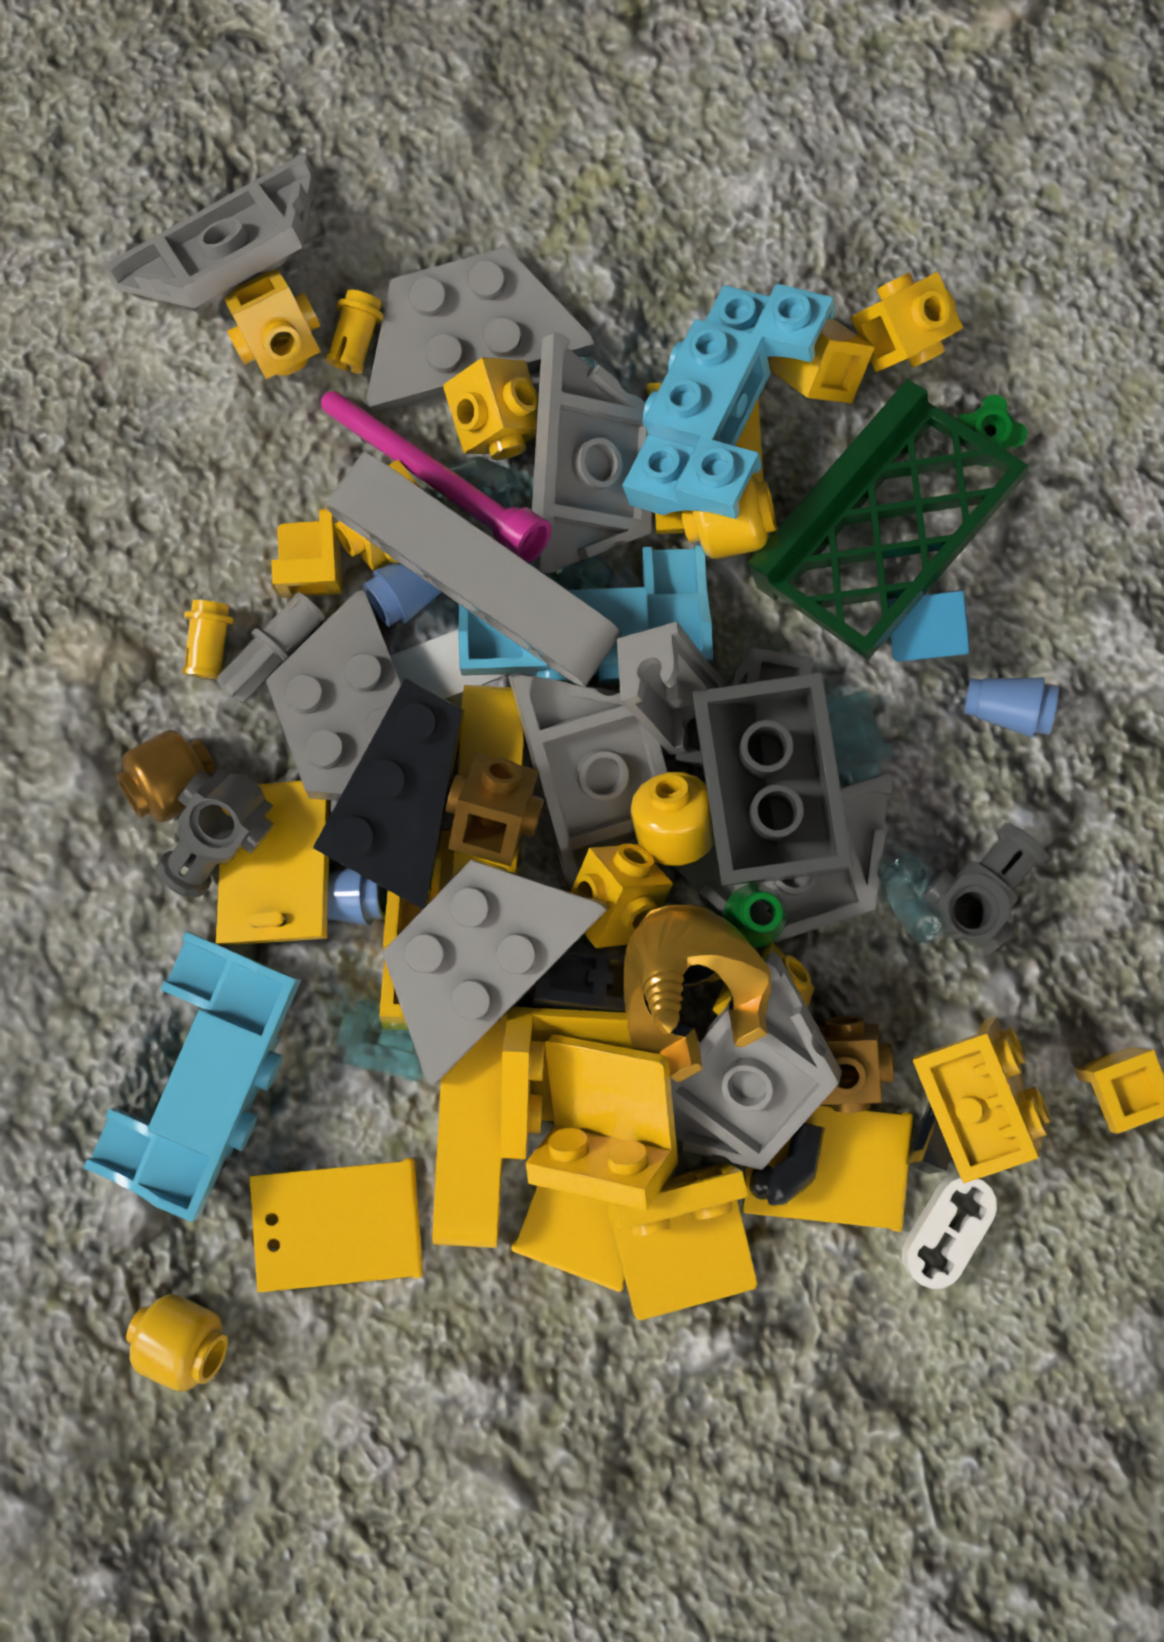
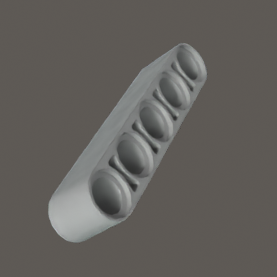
M363 452L325 504L326 509L343 524L553 670L579 686L586 687L617 642V639L622 635L621 631L598 611L368 453Z

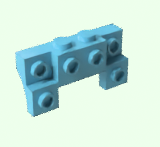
M776 283L770 296L723 285L706 320L694 319L684 341H678L675 344L669 358L668 373L658 391H653L649 395L645 403L643 425L646 427L648 435L622 485L630 506L660 515H666L675 511L693 510L737 519L740 512L738 502L752 473L758 474L762 464L758 452L735 445L771 374L767 356L794 358L812 363L815 357L814 345L827 319L833 320L836 314L834 297Z
M695 545L694 549L652 550V547H643V587L567 590L609 619L621 631L622 635L620 638L678 622L708 662L711 664L713 661L712 623L707 592L705 552L701 545ZM459 604V667L462 676L524 673L573 683ZM617 642L594 674L599 675V682L602 684H620Z
M185 931L182 938L184 944L168 981L163 982L160 990L205 1010H198L151 1122L119 1108H109L105 1118H108L92 1157L86 1160L83 1168L131 1190L161 1210L194 1222L203 1213L225 1158L231 1155L234 1148L242 1151L253 1132L257 1115L249 1111L259 1088L268 1091L280 1068L283 1056L275 1053L280 1040L277 1036L301 979Z

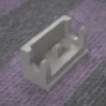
M678 622L618 638L617 651L621 701L671 756L687 752L689 742L687 724L695 716L692 692L724 687L723 679Z

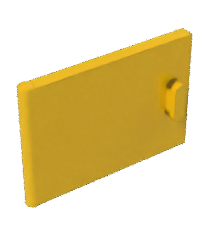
M302 780L257 784L261 788L265 799L273 805L266 818L273 822L274 825L252 854L241 847L233 860L227 863H219L216 944L225 946L327 939L329 857L313 849V846L330 816L331 800L309 799ZM222 807V810L228 816L232 817L231 814L225 808ZM284 917H286V918H287L286 924L283 925V926H281L280 924L283 923Z
M819 1105L805 1121V1123L825 1127L817 1174L812 1184L787 1204L771 1206L767 1199H757L752 1195L749 1184L751 1174L755 1168L746 1166L745 1185L748 1197L743 1198L741 1212L888 1228L894 1232L903 1231L909 1165L906 1162L911 1151L914 1115L910 1112L896 1114L869 1110L856 1113H841L834 1111L832 1106ZM790 1139L769 1161L768 1166L775 1168L777 1164L787 1158Z
M408 1157L402 1161L249 1176L257 1293L412 1277L414 1279L423 1277L414 1158Z
M537 1186L518 1239L513 1242L511 1250L609 1289L622 1292L625 1286V1277L607 1202Z

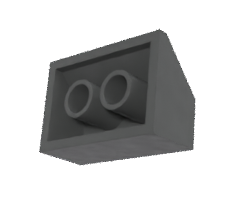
M822 672L692 692L721 885L786 880L840 872L852 867L853 862Z

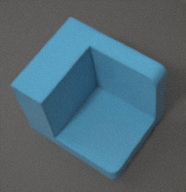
M964 589L927 593L921 598L890 635L892 656L895 661L969 654L970 646ZM898 598L888 599L889 608Z

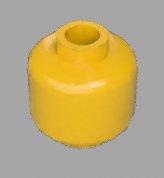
M751 475L738 502L740 512L737 519L704 511H681L688 542L695 543L700 541L706 555L716 560L762 549L766 545L768 532L777 530L774 505L767 481L757 483L756 478Z
M666 772L647 780L640 785L633 795L630 812L639 846L652 855L654 862L665 866H683L696 862L709 853L715 844L707 788L701 779L685 772Z
M175 1294L165 1295L157 1299L150 1307L144 1306L140 1308L133 1316L126 1334V1340L131 1344L129 1359L134 1371L163 1386L181 1392L192 1389L198 1383H208L221 1367L228 1348V1338L223 1334L220 1316L212 1310Z

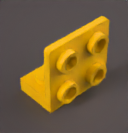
M512 1007L508 1011L502 1049L500 1158L526 1159L529 1133L541 1134L542 1120L554 1121L545 1054V1042L550 1036L556 1034L635 1049L629 1038L626 1013Z
M997 1016L984 1020L977 1034L914 1057L913 1063L963 1184L1039 1158L1043 1138L1048 1135L1046 1124L1050 1123L1051 1120L1038 1087L1034 1086L1027 1089L1024 1083L1020 1064L1026 1063L1020 1041L1012 1027L1002 1030Z
M556 1034L551 1035L545 1042V1054L555 1126L526 1161L528 1184L647 1211L678 1165L668 1058L657 1053Z
M724 1162L671 1176L647 1211L607 1202L632 1311L638 1320H645L750 1291L757 1287V1279L737 1201L738 1199L748 1197L741 1170Z

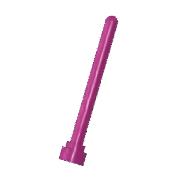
M329 391L323 395L321 407L326 414L392 460H399L406 470L493 530V537L498 543L529 564L536 560L544 551L552 531L551 524L546 519L527 507L521 509L517 507L505 508L339 392Z

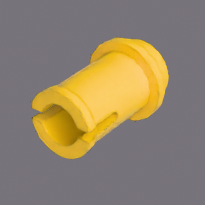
M351 289L347 290L345 299L337 301L336 307L341 313L329 353L325 357L326 363L346 372L350 366L352 373H363L364 362L375 325L381 324L384 314L380 312L382 305L380 299L371 294Z
M192 600L191 611L184 612V618L190 620L184 667H182L181 674L217 679L222 671L227 626L234 625V618L228 616L230 605L207 600Z

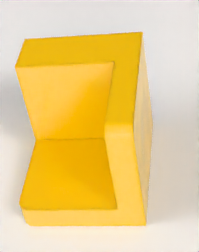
M827 319L814 345L815 357L812 363L777 356H770L768 363L772 373L807 398L852 404L875 346L838 321Z
M319 509V521L283 523L277 527L279 559L271 560L272 584L282 598H293L297 592L302 593L306 597L343 594L341 547L334 530V524L338 520L327 509Z
M1127 1047L1074 1068L1078 1081L1092 1084L1110 1132L1119 1134L1164 1116V1074L1154 1050Z

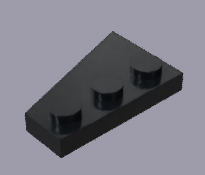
M405 678L317 838L313 849L423 910L430 901L436 855L439 852L447 795L452 782L465 710L414 681Z

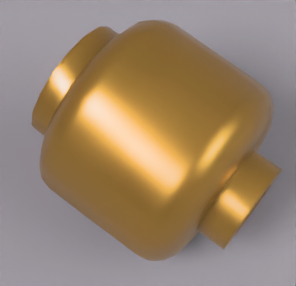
M167 730L128 750L122 758L123 771L118 773L116 778L126 799L140 818L149 814L157 822L163 823L182 814L186 808L184 804L178 801V798L193 777L200 770L209 775L216 771V767L208 750L198 738L188 742L177 731Z

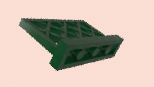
M907 378L781 523L777 530L767 539L766 545L758 550L748 561L756 587L774 601L780 597L869 660L1028 475V464L928 402L927 390ZM931 426L952 439L954 454L916 459L915 444ZM960 445L969 451L961 452ZM909 453L910 461L901 462L902 459ZM990 463L1005 473L993 488L966 492L963 467ZM956 468L959 493L921 498L918 474ZM912 476L914 500L877 505L876 489L885 479ZM869 499L870 506L861 508ZM978 505L969 515L968 506ZM961 507L963 523L954 534L926 538L923 513ZM916 514L919 539L882 545L879 526L880 519ZM872 521L874 546L838 551L836 536L845 525ZM829 545L830 553L821 554ZM938 551L929 562L928 552ZM921 554L923 570L913 581L886 585L883 559ZM876 560L879 586L842 591L840 565ZM832 567L834 593L806 596L794 587V584L807 570ZM898 598L889 608L888 599ZM881 601L882 617L866 636H863L845 623L843 605ZM836 606L837 617L825 608Z

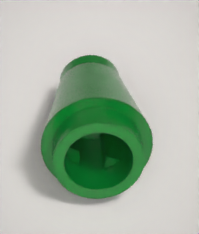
M750 884L740 887L730 895L724 907L723 918L732 923L753 947H763L771 944L781 935L785 928L787 913L783 900L774 890L764 885ZM757 901L764 902L769 906L766 912L772 915L769 923L766 925H758L750 917V907Z

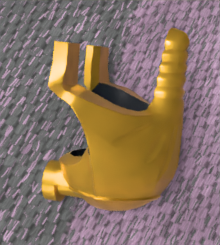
M668 905L651 910L631 935L624 960V1002L630 1041L635 1050L665 1055L669 1060V1077L677 1083L703 1070L700 1046L695 1028L678 1022L680 1019L678 1012L682 1007L680 1001L683 998L681 995L683 986H693L705 981L714 982L722 978L731 990L729 1016L734 1045L743 1048L768 1035L765 1019L771 994L770 968L745 936L732 923L706 908L694 905Z

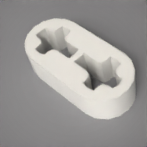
M953 1174L945 1178L938 1185L902 1248V1263L906 1272L920 1285L930 1289H943L952 1285L961 1276L993 1222L997 1211L996 1197L988 1184L981 1179L963 1184L960 1175ZM973 1186L976 1189L973 1194V1200L980 1205L978 1212L974 1216L964 1212L954 1228H950L949 1225L958 1209L950 1201L955 1191L966 1194ZM944 1233H948L949 1236L940 1252L947 1259L946 1266L942 1270L931 1267L926 1274L922 1273L925 1262L917 1256L919 1250L923 1245L934 1249Z

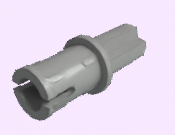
M297 592L285 608L262 631L255 628L251 632L254 639L218 675L217 682L220 687L234 700L240 703L246 702L265 680L289 658L308 635L326 620L324 614L306 596Z

